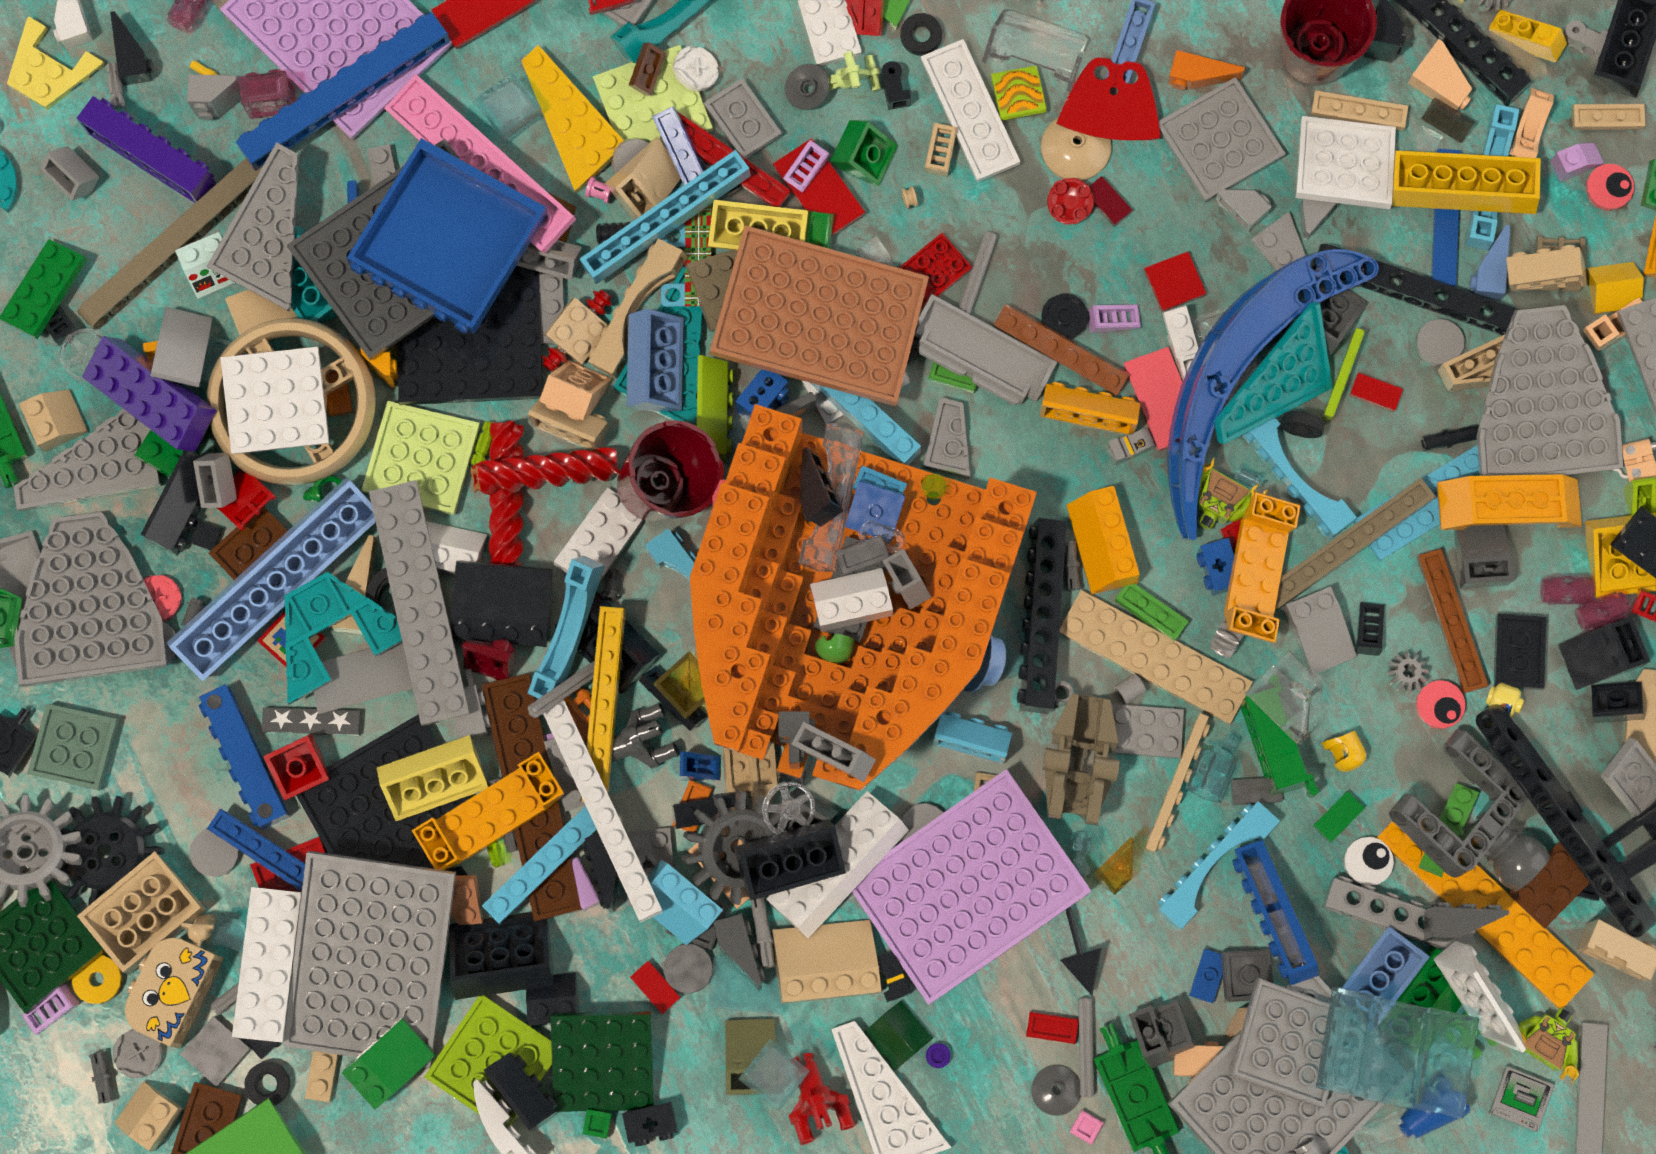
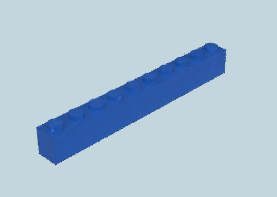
M432 12L419 16L415 23L408 28H401L394 37L388 41L380 42L376 49L370 53L360 55L352 65L342 67L337 72V75L331 79L321 81L317 88L311 92L303 93L293 104L283 106L278 111V114L272 118L262 120L254 130L241 134L239 139L235 141L239 150L252 168L257 171L265 164L276 142L290 149L448 44L450 41L447 32Z

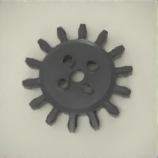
M737 789L735 807L727 808L725 800L717 794L713 796L718 813L712 818L698 809L694 812L697 819L703 822L705 826L701 834L693 831H684L683 837L690 842L699 844L698 852L688 853L682 856V860L686 864L702 863L704 868L691 878V881L696 886L704 883L709 877L715 879L708 896L717 901L726 885L731 887V902L735 905H740L742 899L741 891L745 885L738 867L736 854L731 850L732 842L740 839L742 844L790 830L776 832L773 827L786 816L785 812L780 808L773 811L768 817L762 815L769 798L760 794L753 808L750 809L746 807V792L742 789ZM728 827V834L722 835V830ZM748 830H752V835L746 838L745 833ZM720 852H725L723 859H718Z

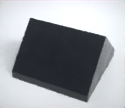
M1642 682L1591 685L1594 723L1645 720Z

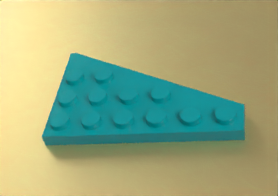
M682 267L673 284H685V270H687L685 267ZM670 288L665 297L670 302H676L681 294L678 289ZM661 303L657 311L683 318L682 410L654 412L669 420L684 421L697 426L698 355H700L702 310L700 306L666 307ZM628 362L613 386V390L626 397Z
M1313 301L1306 307L1216 417L1214 423L1219 443L1226 444L1333 388L1320 303Z

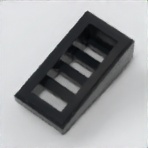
M61 305L56 309L59 313L51 317L46 325L49 334L59 346L79 333ZM61 317L63 318L62 321L58 322L54 326H51L53 322H55ZM65 324L67 325L66 328H64L63 330L59 331L58 333L55 332L57 329H59V328L62 327L63 325H65Z
M1360 602L1355 651L1357 654L1380 655L1385 605ZM1365 613H1374V614H1378V617L1364 616V615H1365ZM1364 622L1375 623L1377 626L1364 625ZM1363 632L1375 633L1376 636L1363 635Z

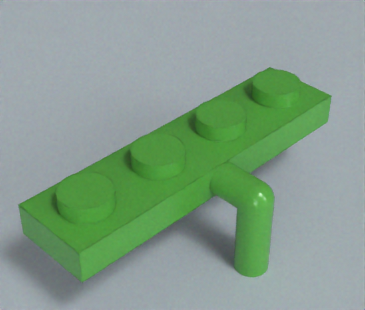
M1456 783L1440 820L1460 838L1465 832L1463 829L1479 792ZM1424 853L1418 868L1442 878L1444 871Z

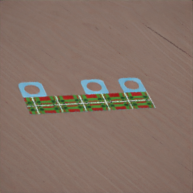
M673 188L671 192H676L680 188ZM711 204L687 220L685 224L676 228L681 233L679 241L669 242L666 236L661 239L675 247H685V254L688 257L685 261V268L688 263L711 256V247H708L711 226ZM685 270V284H664L661 287V303L663 306H701L687 270ZM670 288H676L680 291L681 296L678 301L670 302L665 297L666 291Z

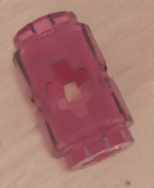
M175 0L167 13L168 18L166 21L175 29L187 32L193 28L208 0Z
M1568 575L1547 576V578L1541 579L1540 596L1542 603H1548V605L1586 604L1593 601L1594 588L1591 577ZM1565 578H1568V580H1572V581H1571V582H1568L1567 585H1566V582L1561 581V580H1564ZM1568 597L1572 600H1569V602H1565V600H1562V598Z
M1611 592L1600 598L1580 604L1579 608L1575 609V616L1583 631H1594L1607 624L1625 619L1626 615L1630 614L1631 611L1628 600L1622 592Z

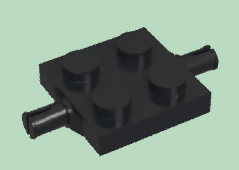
M23 707L15 719L4 717L0 714V773L8 778L11 777L37 739L35 734L26 730L22 725L29 714H31Z

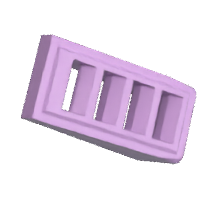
M809 140L783 179L803 193L831 154ZM813 150L821 157L817 160L809 153ZM805 158L815 163V166L812 168L804 162ZM800 165L810 172L808 176L798 170ZM794 173L804 179L803 183L793 178L792 175Z
M1138 304L1093 305L1088 310L1090 333L1139 329L1141 327ZM1126 312L1130 313L1131 322H1127ZM1117 313H1120L1121 322H1118ZM1107 314H1110L1111 323H1108Z
M576 857L572 859L580 906L585 912L600 904L584 866L580 859Z
M64 984L62 987L57 988L29 1014H22V1017L33 1033L38 1035L78 1006L79 1001L70 988ZM52 1000H53V1002L56 1004V1006L58 1007V1009H59L58 1012L56 1011V1009H55L54 1006L52 1005V1003H51ZM42 1007H45L51 1016L50 1018H48ZM35 1012L38 1014V1016H39V1017L41 1018V1020L43 1021V1023H42L41 1025H40V1023L38 1022V1020L36 1019V1017L34 1016V1013H35Z

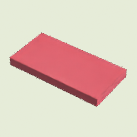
M1169 347L1123 363L1125 371L1130 374L1128 377L1137 401L1140 403L1141 411L1157 451L1168 448L1173 413L1182 385L1181 377Z

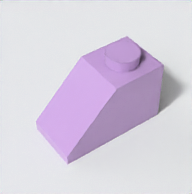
M1580 143L1558 151L1551 160L1560 182L1604 165L1595 143Z

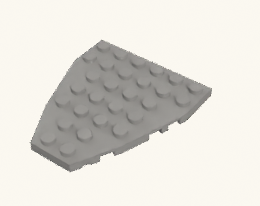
M1565 305L1519 309L1513 313L1494 362L1477 432L1480 476L1569 475L1623 468L1619 416L1614 412L1610 402L1612 400L1610 394L1606 392L1603 385V377L1593 352L1581 337L1580 330L1576 323L1571 320L1570 313Z
M96 512L53 518L49 527V534L43 541L41 554L35 560L26 591L27 598L24 610L21 611L20 615L21 622L14 638L19 687L168 667L163 620L130 552L109 524L104 514Z

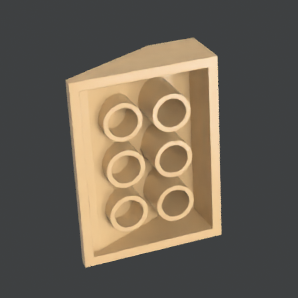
M154 851L77 915V917L123 973L131 974L140 966L145 956L148 957L152 948L157 943L168 938H174L184 930L181 927V923L191 924L206 911V908Z
M870 920L820 925L809 938H806L796 928L772 930L780 1004L881 993L879 966Z

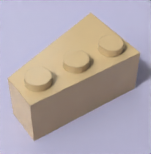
M1575 245L1562 246L1561 250L1551 251V249H1540L1534 254L1518 252L1512 254V257H1506L1509 286L1512 291L1543 289V286L1556 284L1557 288H1565V283L1578 282L1580 287H1587L1585 259L1580 247H1575Z
M1505 335L1443 363L1438 369V373L1448 392L1489 387L1494 362Z
M1599 919L1586 924L1576 948L1577 951L1644 982L1651 980L1656 969L1655 945L1646 941L1641 942L1630 936L1627 932L1618 930Z

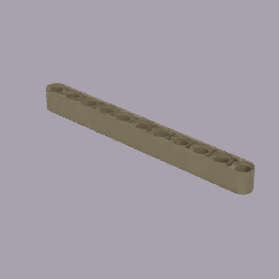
M245 158L78 308V314L93 330H97L105 325L178 260L175 250L200 240L244 201L262 167L255 171Z

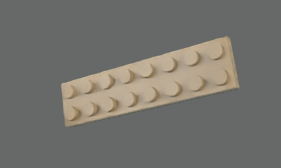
M1080 590L1059 629L1060 635L1133 674L1135 673L1138 677L1227 725L1231 724L1253 683L1249 679L1175 640L1174 642L1163 633Z

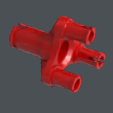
M813 1053L803 1054L806 1066L801 1065L798 1056L790 1060L791 1066L794 1067L793 1073L800 1095L798 1096L799 1101L788 1117L791 1125L795 1127L800 1145H806L815 1140L808 1122L810 1116L814 1117L817 1130L824 1129L821 1121L822 1118L827 1128L833 1125L827 1110L832 1109L835 1111L841 1131L856 1126L849 1108L851 1103L848 1095L830 1090L828 1086H824L817 1063L813 1060Z

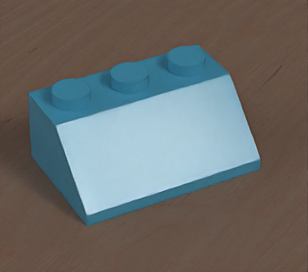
M947 711V714L942 713L940 716L933 745L1004 764L1012 733L1008 732L1007 727L994 724V727L984 725L985 722L976 718H971L970 721L961 719L960 714Z
M663 860L657 864L647 877L663 913L653 918L685 945L706 931L723 910Z

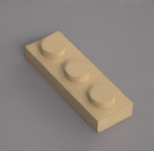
M1574 104L1572 106L1573 130L1644 129L1646 126L1644 104Z

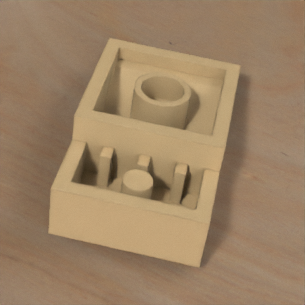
M250 290L225 298L239 335L267 321L298 318L292 308L290 311H287Z

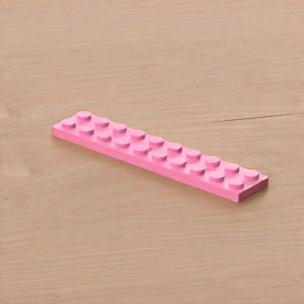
M417 74L384 107L419 141L422 138L435 145L445 138L460 160L545 206L547 216L531 240V243L543 254L549 250L576 220L569 211Z

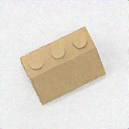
M540 398L530 409L528 416L532 426L591 451L601 448L609 430L606 418L599 414L593 413V415H589L584 420H574L569 418L567 413L563 411L548 409L545 406L546 404L540 402Z

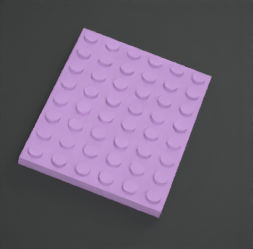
M229 0L220 8L221 12L303 93L311 92L317 88L321 81L331 79L337 75V72L342 67L352 65L360 55L370 53L376 49L380 42L388 41L395 36L398 30L404 27L408 28L415 23L419 16L423 15L409 0ZM450 41L332 121L353 140L384 110V107L415 74L420 76L452 46V42Z
M1007 769L891 849L852 891L928 1005L938 1000L1092 892Z

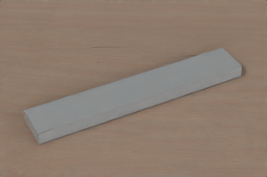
M1581 1023L1575 1154H1602L1608 1025Z

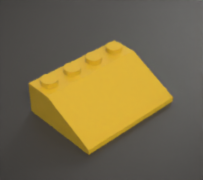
M1633 515L1585 521L1586 547L1595 598L1634 594L1638 592V589L1646 592L1656 591V578L1610 545Z

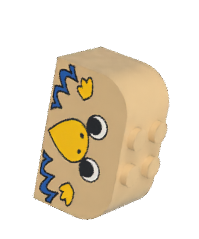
M168 938L157 943L152 948L148 957L145 956L139 966L141 972L137 980L134 979L128 988L129 997L125 1004V1016L129 1025L143 1035L169 1047L181 1049L221 967L224 957L178 938Z

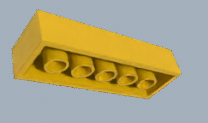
M1396 150L1391 206L1536 214L1540 199L1541 158Z

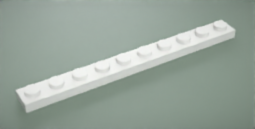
M563 699L543 713L634 911L640 923L663 913Z

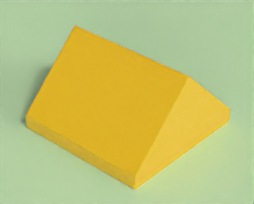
M1634 262L1586 268L1594 315L1617 312L1637 298H1640L1642 301L1644 277Z

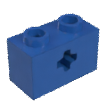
M1229 538L1201 545L1196 558L1199 567H1203L1206 574L1203 577L1206 590H1211L1212 596L1228 592L1234 560ZM1215 563L1218 566H1223L1221 572L1218 569H1213Z

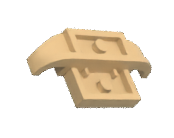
M772 743L763 760L722 747L725 792L736 793L737 789L749 792L750 797H752V808L760 794L766 796L769 800L762 813L764 815L774 799L776 789H778L774 743Z

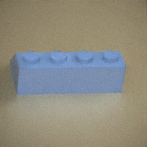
M651 309L630 313L628 321L627 407L642 411H681L683 318Z
M1389 926L1336 996L1372 1034L1426 964L1430 956Z

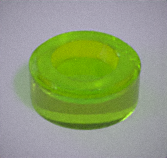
M939 474L927 475L922 482L924 495L930 499L941 498L946 492L945 479Z
M495 842L489 845L487 850L492 865L495 868L504 866L505 859L499 843Z

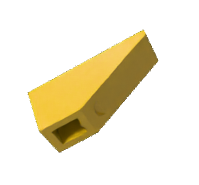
M1499 10L1489 27L1490 31L1528 53L1555 63L1567 45L1561 28L1503 10Z

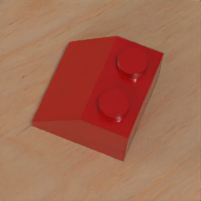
M312 733L263 756L284 801L329 780L322 753Z

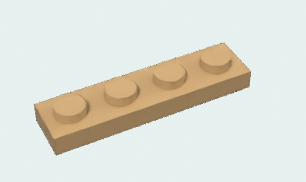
M1315 90L1310 116L1396 127V130L1404 131L1408 106Z

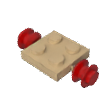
M594 290L593 294L595 297L593 300L586 299L589 308L575 297L570 300L544 333L547 338L558 346V348H548L550 353L548 357L541 356L544 360L542 365L545 368L554 372L559 368L561 362L567 363L564 354H568L580 365L584 363L592 348L600 342L601 333L605 326H607L596 315H605L604 307L606 305L612 306L610 302L611 297L602 290L599 292Z

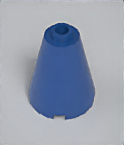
M1438 1072L1431 1078L1399 1118L1401 1122L1399 1128L1407 1138L1412 1136L1414 1139H1417L1470 1113V1107L1459 1091L1456 1092L1451 1087V1081L1442 1073Z

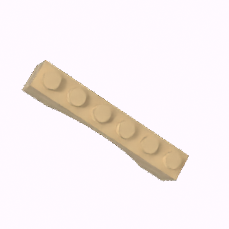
M659 238L655 244L650 246L645 263L638 267L633 284L626 288L625 298L621 305L615 308L613 319L609 326H605L601 333L600 342L592 348L589 354L590 359L588 362L595 369L615 379H618L628 362L629 314L637 312L643 301L655 289L675 279L688 258L683 250Z

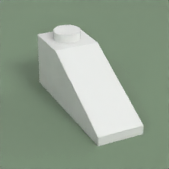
M58 0L54 17L56 29H53L57 42H62L65 48L69 49L93 41L81 1Z

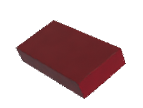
M1102 176L1089 186L1093 193L1094 205L1113 227L1132 213L1133 210Z

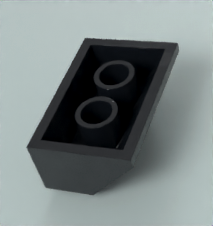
M510 1052L483 1071L529 1131H536L558 1113L555 1109L558 1104L549 1093L546 1096L540 1089L543 1084L534 1073L531 1076L525 1070L527 1063L518 1053L515 1056Z

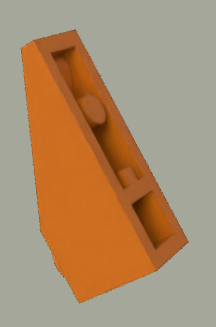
M1176 50L1167 84L1172 85L1173 88L1178 90H1191L1226 83L1234 77L1237 80H1241L1245 67Z

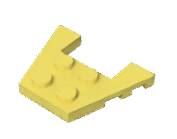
M28 16L7 84L12 89L48 110L71 93V89L79 83H84L88 80L92 73L96 70L100 71L105 66V63L86 51L73 70L63 66L36 49L48 29Z

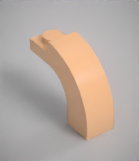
M1531 88L1513 136L1510 155L1536 158L1539 140L1553 105L1554 95Z
M1637 298L1622 309L1642 303L1640 298ZM1616 312L1609 317L1605 314L1583 330L1597 351L1603 350L1625 337Z

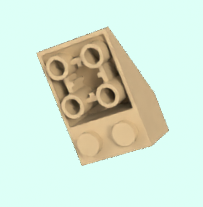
M656 137L605 184L632 219L636 220L666 199L681 178L667 148Z

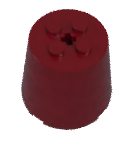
M1285 0L1280 16L1282 61L1288 72L1297 80L1310 85L1328 84L1342 76L1368 50L1374 39L1377 18L1371 0Z
M669 420L649 427L636 439L619 471L617 490L622 504L637 518L651 522L688 517L701 512L713 502L714 492L720 479L723 480L724 476L723 461L720 460L715 447L716 444L702 429L688 422Z

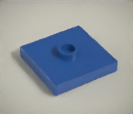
M859 480L845 527L873 537L881 534L883 540L891 542L906 495Z

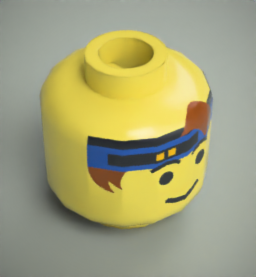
M1499 683L1496 687H1491L1486 704L1489 707L1498 704L1506 710L1510 717H1513L1515 712L1520 714L1525 700L1521 699V691L1518 688Z

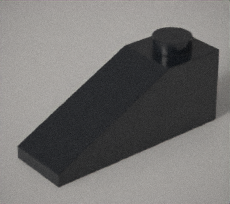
M110 12L119 79L124 86L152 81L151 73L154 72L152 59H148L116 12Z
M805 447L802 450L799 500L803 508L802 514L808 522H813L822 527L843 512V508L820 455Z

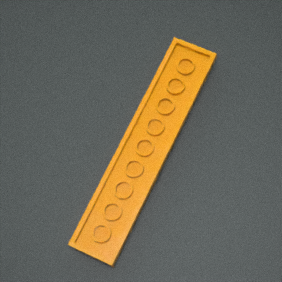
M1393 821L1376 837L1383 841L1389 847L1392 854L1443 902L1451 903V907L1456 908V906H1461V904H1476L1477 909L1486 907V905H1500L1502 910H1509L1508 915L1477 929L1475 932L1558 1010L1559 1008H1564L1594 975L1591 970L1546 928L1544 929L1478 865L1460 877L1454 878L1444 872L1441 878L1418 868L1424 852Z

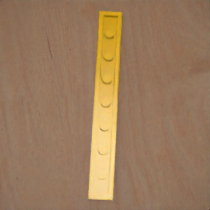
M600 606L587 750L608 793L626 609Z

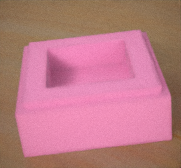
M1081 1110L1070 1133L1092 1145L1103 1122Z

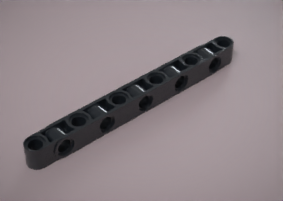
M1320 244L1318 252L1341 248L1329 244ZM1314 260V263H1313V266H1312L1314 270H1315L1316 267H1317V264H1316V261H1315V260ZM1375 260L1379 267L1377 275L1368 281L1356 285L1501 336L1506 334L1514 311L1519 310ZM1363 263L1361 265V271L1365 275L1367 272V266ZM1342 272L1340 280L1346 282V275ZM1389 279H1396L1399 282V286H1392L1389 283ZM1434 294L1442 295L1445 302L1436 301ZM1480 310L1488 311L1490 317L1484 318L1481 316Z
M1494 704L1480 712L1476 716V725L1489 742L1492 750L1625 931L1632 937H1641L1655 925L1656 916L1642 898L1639 890L1502 706Z

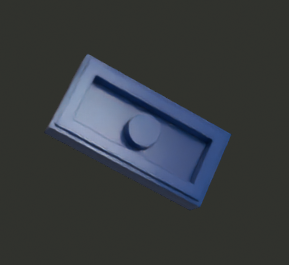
M1203 949L1190 989V997L1213 1004L1222 977L1221 954Z

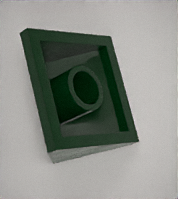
M902 1001L889 1009L864 1031L867 1038L895 1071L933 1039Z

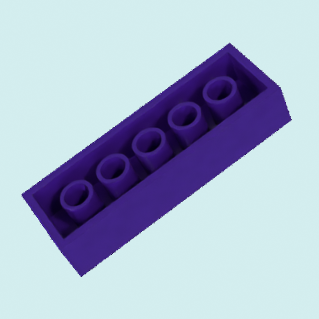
M92 96L76 118L88 135L194 204L216 185L213 179L214 175L208 171L209 167L200 160L194 162L189 158L190 155L179 147L177 150L174 149L166 138L161 135L158 137L151 134L152 130L143 123L137 125L132 121L133 118L122 110L117 112L113 109L114 106L104 98L99 100Z
M102 336L82 378L174 448L195 452L216 409L181 383L150 376L153 362L124 340Z

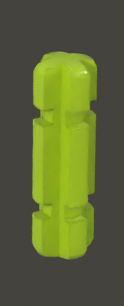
M484 422L482 427L483 433H480L475 448L476 454H473L471 459L472 465L485 461V456H488L492 443L490 423L493 422Z

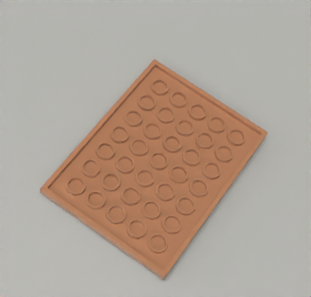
M745 225L709 355L896 406L929 276Z

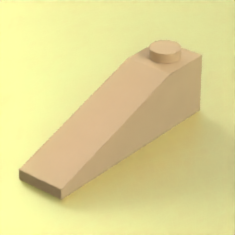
M373 535L368 536L345 582L363 596H366L367 587L373 576L378 541ZM352 615L331 626L338 632L362 634Z

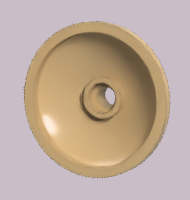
M1058 118L1053 120L1044 131L1041 140V154L1048 169L1062 179L1076 178L1084 181L1098 175L1109 161L1111 140L1067 129L1056 124ZM1079 139L1081 140V144L1076 145L1074 144L1073 140Z

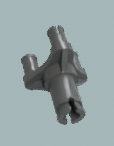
M660 702L640 710L638 708L630 712L631 716L627 726L621 730L620 734L614 736L611 763L631 755L632 758L638 759L653 769L660 766L661 762L679 756L675 742L654 749L648 740L663 734L662 728L659 729L661 724L657 720L665 717V711Z

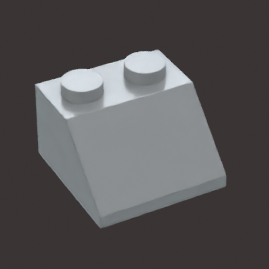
M189 74L187 102L196 117H199L201 120L209 121L213 120V118H221L245 97V91L236 76Z

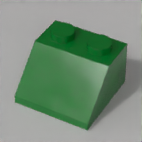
M849 120L830 161L845 173L874 186H879L898 145L868 121Z

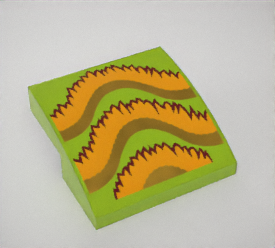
M1037 66L991 74L996 106L1001 121L1046 113V105Z

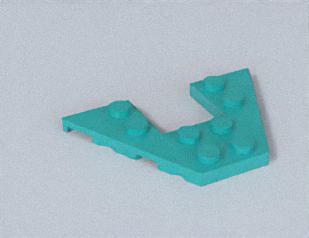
M329 572L284 595L287 703L290 705L332 681L309 638L352 615L376 657L402 642L397 617Z

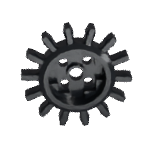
M97 796L91 797L94 814L86 818L81 810L71 807L69 811L78 822V825L73 831L66 827L60 830L62 835L79 831L82 836L81 842L66 846V852L80 855L82 859L81 865L67 863L68 866L60 870L68 876L73 875L77 880L67 893L70 898L75 899L85 886L91 888L88 906L97 900L102 892L109 890L154 851L159 856L165 854V849L161 847H147L145 839L161 830L159 825L150 824L140 829L137 822L143 817L146 809L139 805L128 818L123 816L122 810L125 805V798L121 796H116L111 812H103L101 799ZM113 833L119 834L117 841H112L111 836ZM93 836L94 842L88 845L87 838ZM108 844L111 847V854L107 858H101L99 849L102 845ZM116 857L121 858V863L118 866H115L113 863ZM92 860L96 861L94 869L89 868V863Z

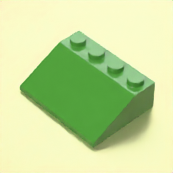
M267 1098L185 1154L308 1153L271 1100Z

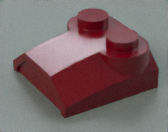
M499 639L488 643L466 640L463 643V669H471L472 672L496 680L511 678L515 665V649L509 641Z

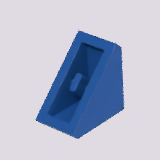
M680 752L681 781H719L720 756Z

